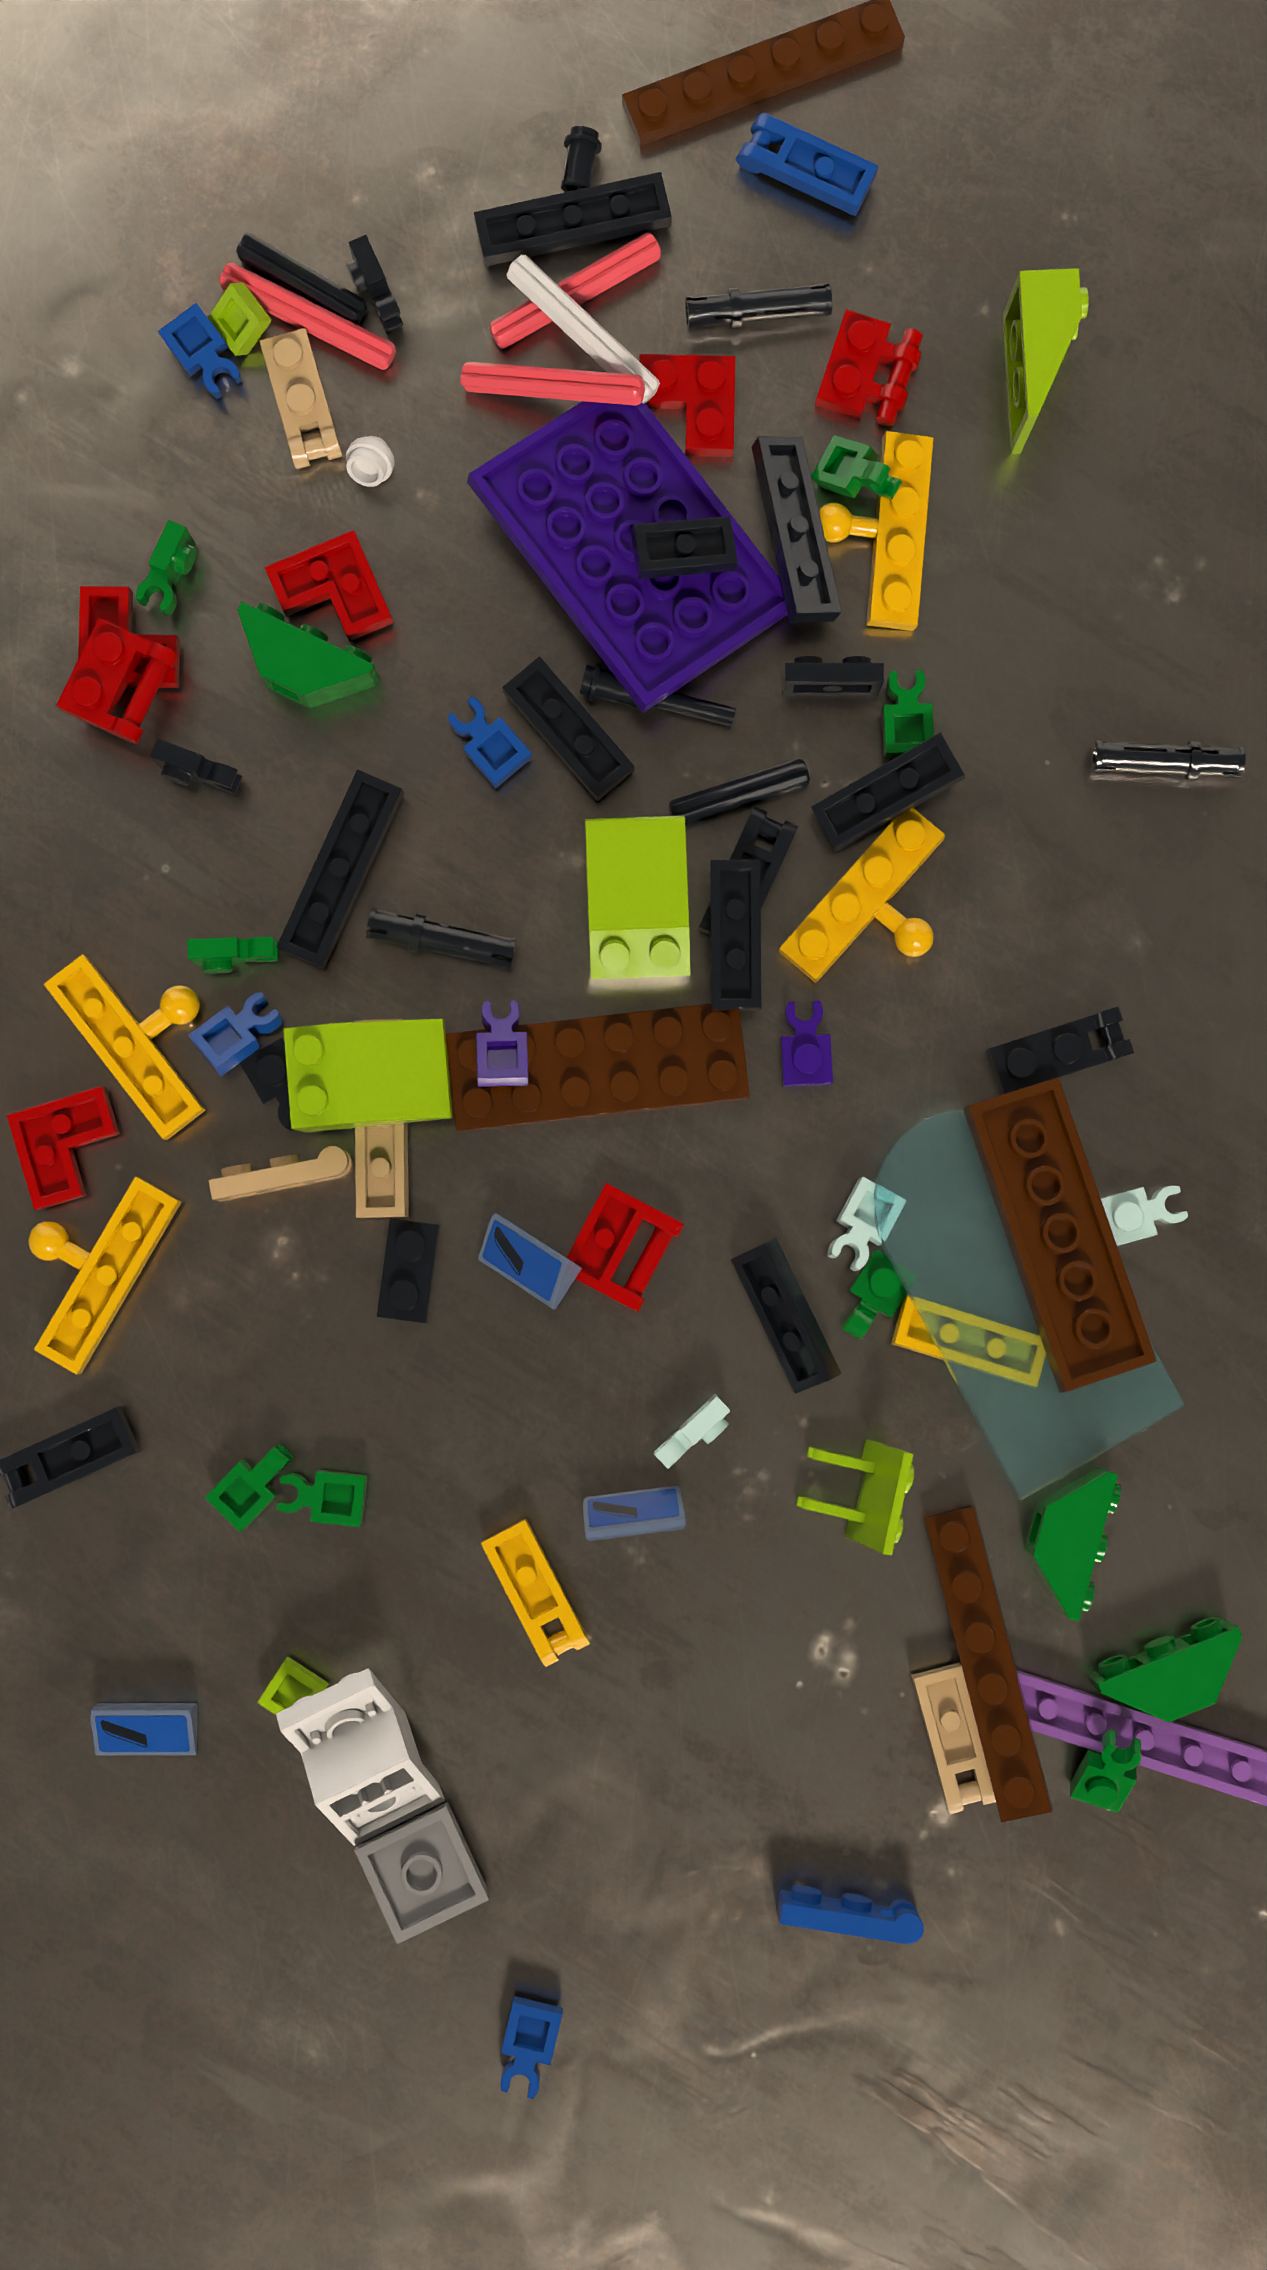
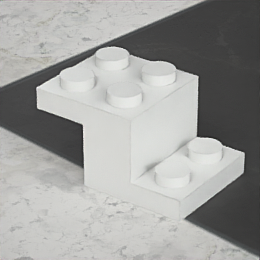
M369 1668L359 1673L347 1675L339 1683L313 1696L303 1697L297 1700L293 1706L276 1714L280 1731L301 1753L315 1806L354 1846L445 1801L439 1783L421 1762L406 1713Z

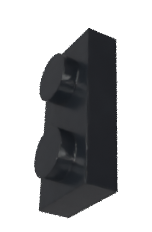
M730 516L633 525L631 537L638 579L734 571L738 564Z
M817 656L797 657L793 660V663H785L782 674V695L878 696L884 683V663H871V658L865 656L846 657L842 659V663H823V659Z
M390 1219L377 1317L428 1323L441 1225Z

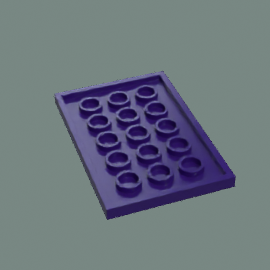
M582 401L468 473V485L643 713L788 615L780 577L645 403L635 406ZM730 516L738 564L734 571L638 579L631 537L634 524Z

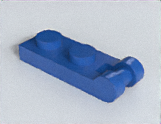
M758 114L750 129L752 137L749 142L743 143L736 157L737 163L748 172L766 174L853 216H857L876 177L878 165L769 114ZM778 144L781 148L778 154L767 150L768 146Z
M796 1885L792 1887V1891L779 1889L776 1911L779 1924L901 1944L918 1942L924 1932V1925L915 1905L906 1899H898L887 1907L874 1905L871 1898L859 1894L845 1893L842 1895V1899L824 1897L822 1896V1891L809 1886Z

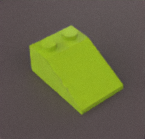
M1079 268L1019 271L1004 310L1003 329L1011 454H1021L1071 340H1076L1079 322L1087 317L1089 305L1087 287H1080Z
M685 816L585 819L591 979L691 976Z
M444 1019L329 1023L283 1028L291 1129L312 1133L453 1118Z

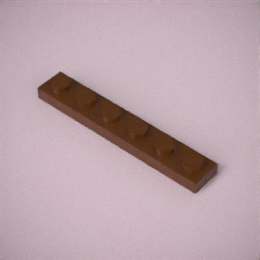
M870 0L622 94V106L638 145L641 147L902 48L905 35L890 0Z
M973 1506L926 1517L925 1522L1001 1823L1051 1813L1053 1808L976 1508Z

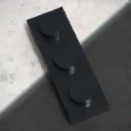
M540 656L502 687L503 693L597 801L634 771L632 762Z
M940 732L816 803L811 808L834 850L837 852L965 779V774Z
M710 860L711 1011H761L760 860Z
M777 1238L732 1258L731 1261L795 1394L840 1375L841 1371Z

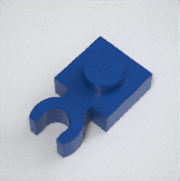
M197 303L193 304L158 331L162 340L189 376H192L200 369L203 370L204 384L208 392L216 399L222 396L219 388L214 383L215 377L219 373L225 372L230 374L237 384L242 381L237 366L231 360L218 356L228 349V346Z
M471 696L467 702L471 710L475 712V718L469 723H462L451 713L448 715V720L456 734L472 739L463 747L464 753L496 789L533 758L532 753L501 717L489 725L486 722L483 705L479 700Z
M262 992L252 994L245 1001L243 1011L235 1015L230 1007L227 1006L188 1034L192 1043L220 1077L260 1048L254 1036L258 1033H271L278 1029L283 1022L276 1009L270 1011L266 1016H257L258 1012L268 1005Z
M514 1996L501 2054L514 2056L515 2058L510 2060L502 2071L500 2083L502 2092L507 2093L511 2079L515 2075L520 2074L526 2076L530 2082L527 2098L534 2099L538 2093L540 2072L536 2062L551 2065L563 2014L562 2007Z

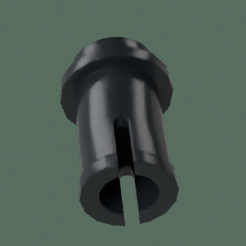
M574 126L571 128L570 134L564 138V146L567 148L564 175L561 181V189L564 192L591 187L595 156L601 152L602 143L598 140V132L590 127Z

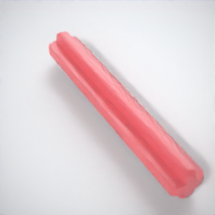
M644 233L559 282L557 285L578 305H581L658 261L661 257L660 246L651 233ZM528 300L493 320L489 327L495 343L501 349H505L549 324L552 320L537 305Z
M227 263L219 278L223 291H226L230 283L244 282L265 312L299 329L306 328L307 333L381 370H386L391 365L396 353L395 345L391 341L235 263Z
M467 362L462 366V374L460 376V382L467 392L635 406L643 402L645 393V382L640 375Z

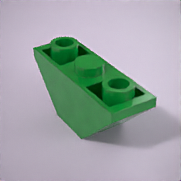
M241 601L237 611L259 675L268 689L311 709L376 686L379 676L374 664L371 663L372 657L366 652L351 645H346L343 650L328 643V636L310 625L302 624L299 629L284 622L285 616L266 604L259 603L257 608Z
M1099 1467L1037 1501L1024 1549L1059 1612L1068 1619L1077 1622L1080 1621L1082 1610L1088 1611L1091 1607L1095 1593V1582L1090 1581L1095 1561L1101 1562L1103 1560L1108 1544V1534L1103 1532L1108 1513L1113 1514L1116 1511L1121 1495V1485L1116 1484L1118 1474Z
M1219 1617L1204 1619L1190 1627L1192 1633L1175 1640L1173 1636L1160 1637L1148 1642L1144 1646L1146 1652L1131 1658H1127L1125 1654L1103 1660L1098 1664L1099 1671L1089 1674L1088 1678L1091 1685L1102 1694L1169 1723L1216 1703L1243 1636L1239 1627L1227 1620L1220 1621Z

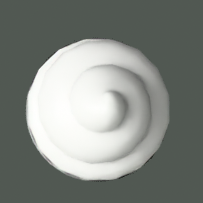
M379 437L357 438L350 444L346 452L347 472L354 481L363 486L374 487L390 477L394 469V455L387 443Z

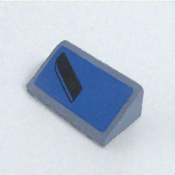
M494 1212L489 1221L478 1260L555 1310L582 1267Z
M679 1486L591 1496L583 1500L585 1537L589 1541L680 1530L686 1527L682 1493Z
M98 1703L90 1709L95 1755H197L198 1703Z

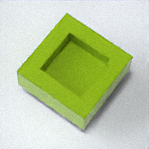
M244 282L230 283L207 317L235 356L249 354L272 321Z
M287 1657L257 1703L276 1715L293 1706L297 1700L306 1696H313L327 1689L329 1683L290 1657Z

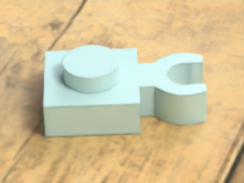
M865 1177L859 1178L836 1220L837 1223L848 1229L845 1235L832 1241L828 1248V1257L836 1258L840 1254L842 1247L848 1245L855 1252V1259L850 1269L853 1271L860 1270L869 1258L868 1241L877 1246L884 1243L905 1200Z
M1180 1186L1160 1188L1153 1194L1151 1200H1147L1144 1187L1101 1198L1117 1246L1158 1235L1154 1220L1167 1224L1184 1221L1188 1217L1187 1211L1172 1214L1165 1208L1166 1198L1169 1195L1180 1193Z
M714 1394L654 1451V1455L669 1469L701 1438L707 1444L712 1442L729 1425L724 1417L730 1412V1409Z

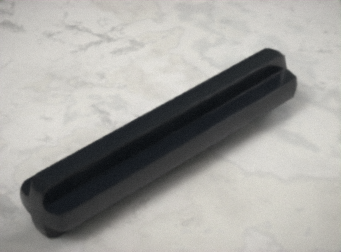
M253 233L244 234L238 243L236 252L239 259L307 300L357 325L361 322L367 311L366 301L362 297Z
M796 759L673 799L669 802V812L671 816H685V825L805 787L810 781L809 771L803 759Z

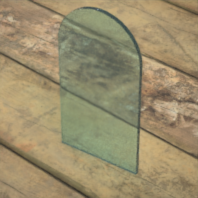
M948 1111L928 1119L922 1118L917 1125L909 1129L898 1139L880 1167L874 1189V1219L879 1239L1018 1500L1025 1499L1057 1479H1063L1066 1474L1140 1431H1146L1149 1426L1185 1406L1153 1346L1152 1349L1157 1362L1069 1392L1059 1393L964 1111Z

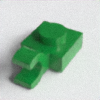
M836 435L833 436L811 475L812 480L820 488L851 498H855L860 488L864 486L881 497L893 499L902 483L900 479L888 475L890 471L889 466L876 461L879 455L870 445Z
M168 519L149 559L148 564L151 569L146 579L139 584L136 590L137 601L145 607L152 594L157 592L163 593L164 598L160 603L159 609L167 617L173 613L177 605V598L172 585L176 587L181 575L189 573L196 558V543L185 526Z
M877 1249L873 1250L867 1263L862 1267L847 1291L858 1298L859 1301L841 1329L856 1339H862L871 1326L877 1312L887 1318H892L918 1276Z
M280 1443L277 1447L274 1446L254 1468L243 1459L207 1494L205 1499L241 1533L279 1494L268 1483L287 1466L294 1456Z

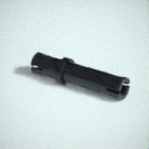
M829 283L740 292L739 288H729L725 294L685 297V314L688 329L714 325H730L731 329L741 328L742 323L806 316H829L832 313V292Z
M1096 740L1092 754L1093 772L1184 775L1186 780H1197L1199 776L1242 778L1246 762V752L1243 746L1201 745L1200 741H1188L1187 745H1167Z
M374 907L370 911L367 923L369 929L366 931L367 939H377L409 946L408 951L419 953V950L423 949L511 969L517 938H508L426 920V915L416 913L415 917L378 910V908Z

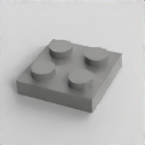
M448 1802L357 1845L354 1850L396 1944L474 1908L490 1898L488 1888Z

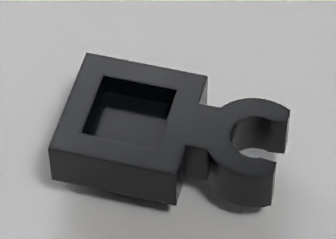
M367 235L348 242L353 262L346 264L357 292L367 291L385 332L403 326L400 309L388 287L386 277Z
M158 738L150 755L154 762L162 769L161 775L181 785L189 786L190 780H194L204 785L208 783L218 789L236 795L242 780V775L237 774V769L219 762H213L201 754Z
M280 1038L250 1055L240 1064L263 1105L267 1106L276 1100L279 1102L278 1119L286 1129L292 1131L294 1129H291L284 1038Z

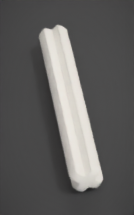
M520 255L510 264L507 273L508 279L603 369L609 373L640 375L645 382L643 404L655 395L660 385L659 380L526 255Z

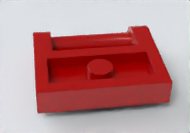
M98 618L56 706L71 716L128 742L138 744L144 732L140 726L167 670L174 669L180 656L162 644L151 642ZM140 657L148 659L149 662L122 718L113 716Z
M606 1183L566 1258L582 1267L575 1278L576 1280L639 1312L645 1301L641 1297L672 1237H679L684 1224ZM642 1220L654 1225L655 1229L623 1288L612 1282L611 1279Z

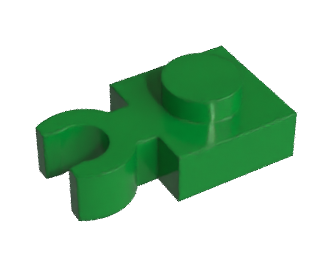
M916 670L913 678L914 687L908 690L902 689L898 685L897 671H891L889 674L886 689L890 698L895 701V705H883L881 710L884 758L898 757L934 736L933 703L918 704V698L925 687V675L922 670Z
M274 937L187 939L188 960L196 966H202L204 973H229L233 971L232 965L246 964V962L279 961V952L276 947L278 941H274Z
M318 1470L316 1471L315 1484L308 1483L303 1476L296 1473L280 1476L279 1483L294 1485L298 1490V1497L294 1502H277L276 1509L284 1513H293L304 1506L312 1507L310 1522L361 1527L363 1524L368 1475Z
M1106 1731L1102 1736V1754L1088 1750L1070 1782V1798L1119 1813L1137 1781V1766L1141 1762V1739L1134 1738L1132 1744L1127 1748H1117L1116 1731Z

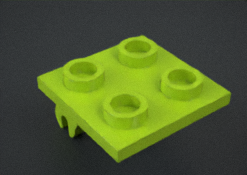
M865 1439L862 1458L809 1447L807 1453L809 1458L863 1471L856 1508L798 1496L796 1506L848 1519L845 1537L879 1553L892 1556L894 1544L899 1541L903 1531L904 1522L901 1511L905 1493L910 1490L914 1480L913 1454Z

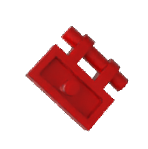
M846 309L816 397L815 406L860 420L865 404L869 403L879 407L875 418L877 423L883 426H893L898 411L904 409L908 398L906 386L911 371H915L918 368L922 356L919 346L923 334L917 329L907 328L904 331L901 343L895 345L886 342L891 323ZM879 363L892 367L888 382L883 385L873 382Z

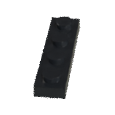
M661 172L474 212L485 266L513 261L520 255L532 257L666 228L672 224V216Z
M758 436L751 449L789 622H834L842 611L803 438Z
M357 769L276 946L279 950L319 968H325L404 794L402 788Z

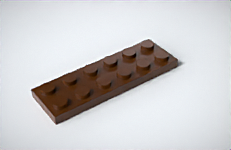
M711 1003L518 1025L514 1032H527L528 1086L478 1087L476 1033L489 1032L486 1029L446 1033L457 1132L750 1098L740 1011H711Z
M1059 1077L964 1107L963 1111L1059 1393L1069 1392L1157 1362Z

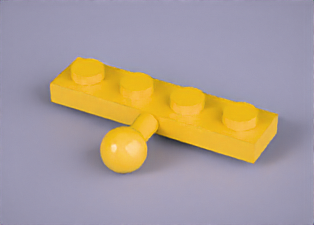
M886 431L882 438L880 462L890 467L889 476L900 479L902 483L893 499H886L877 495L875 518L852 515L849 509L840 503H829L819 510L827 542L837 543L847 538L848 535L874 538L867 626L914 631L918 626L934 437Z
M914 808L896 817L780 946L779 953L814 983H817L870 922L876 918L894 933L896 947L901 953L910 957H918L925 954L931 948L934 940L931 926L920 918L907 919L888 902L942 843L945 834Z
M84 954L44 983L50 994L162 1139L168 1140L206 1111L151 1040L172 1023L177 1025L187 1024L197 1016L200 1003L198 996L192 989L181 985L167 989L160 999V1008L141 1023H138L93 963Z
M135 1176L91 1253L70 1242L66 1229L57 1222L44 1221L37 1224L31 1230L28 1244L31 1252L37 1258L46 1261L59 1258L80 1270L35 1346V1351L76 1375L82 1374L182 1201L142 1178Z

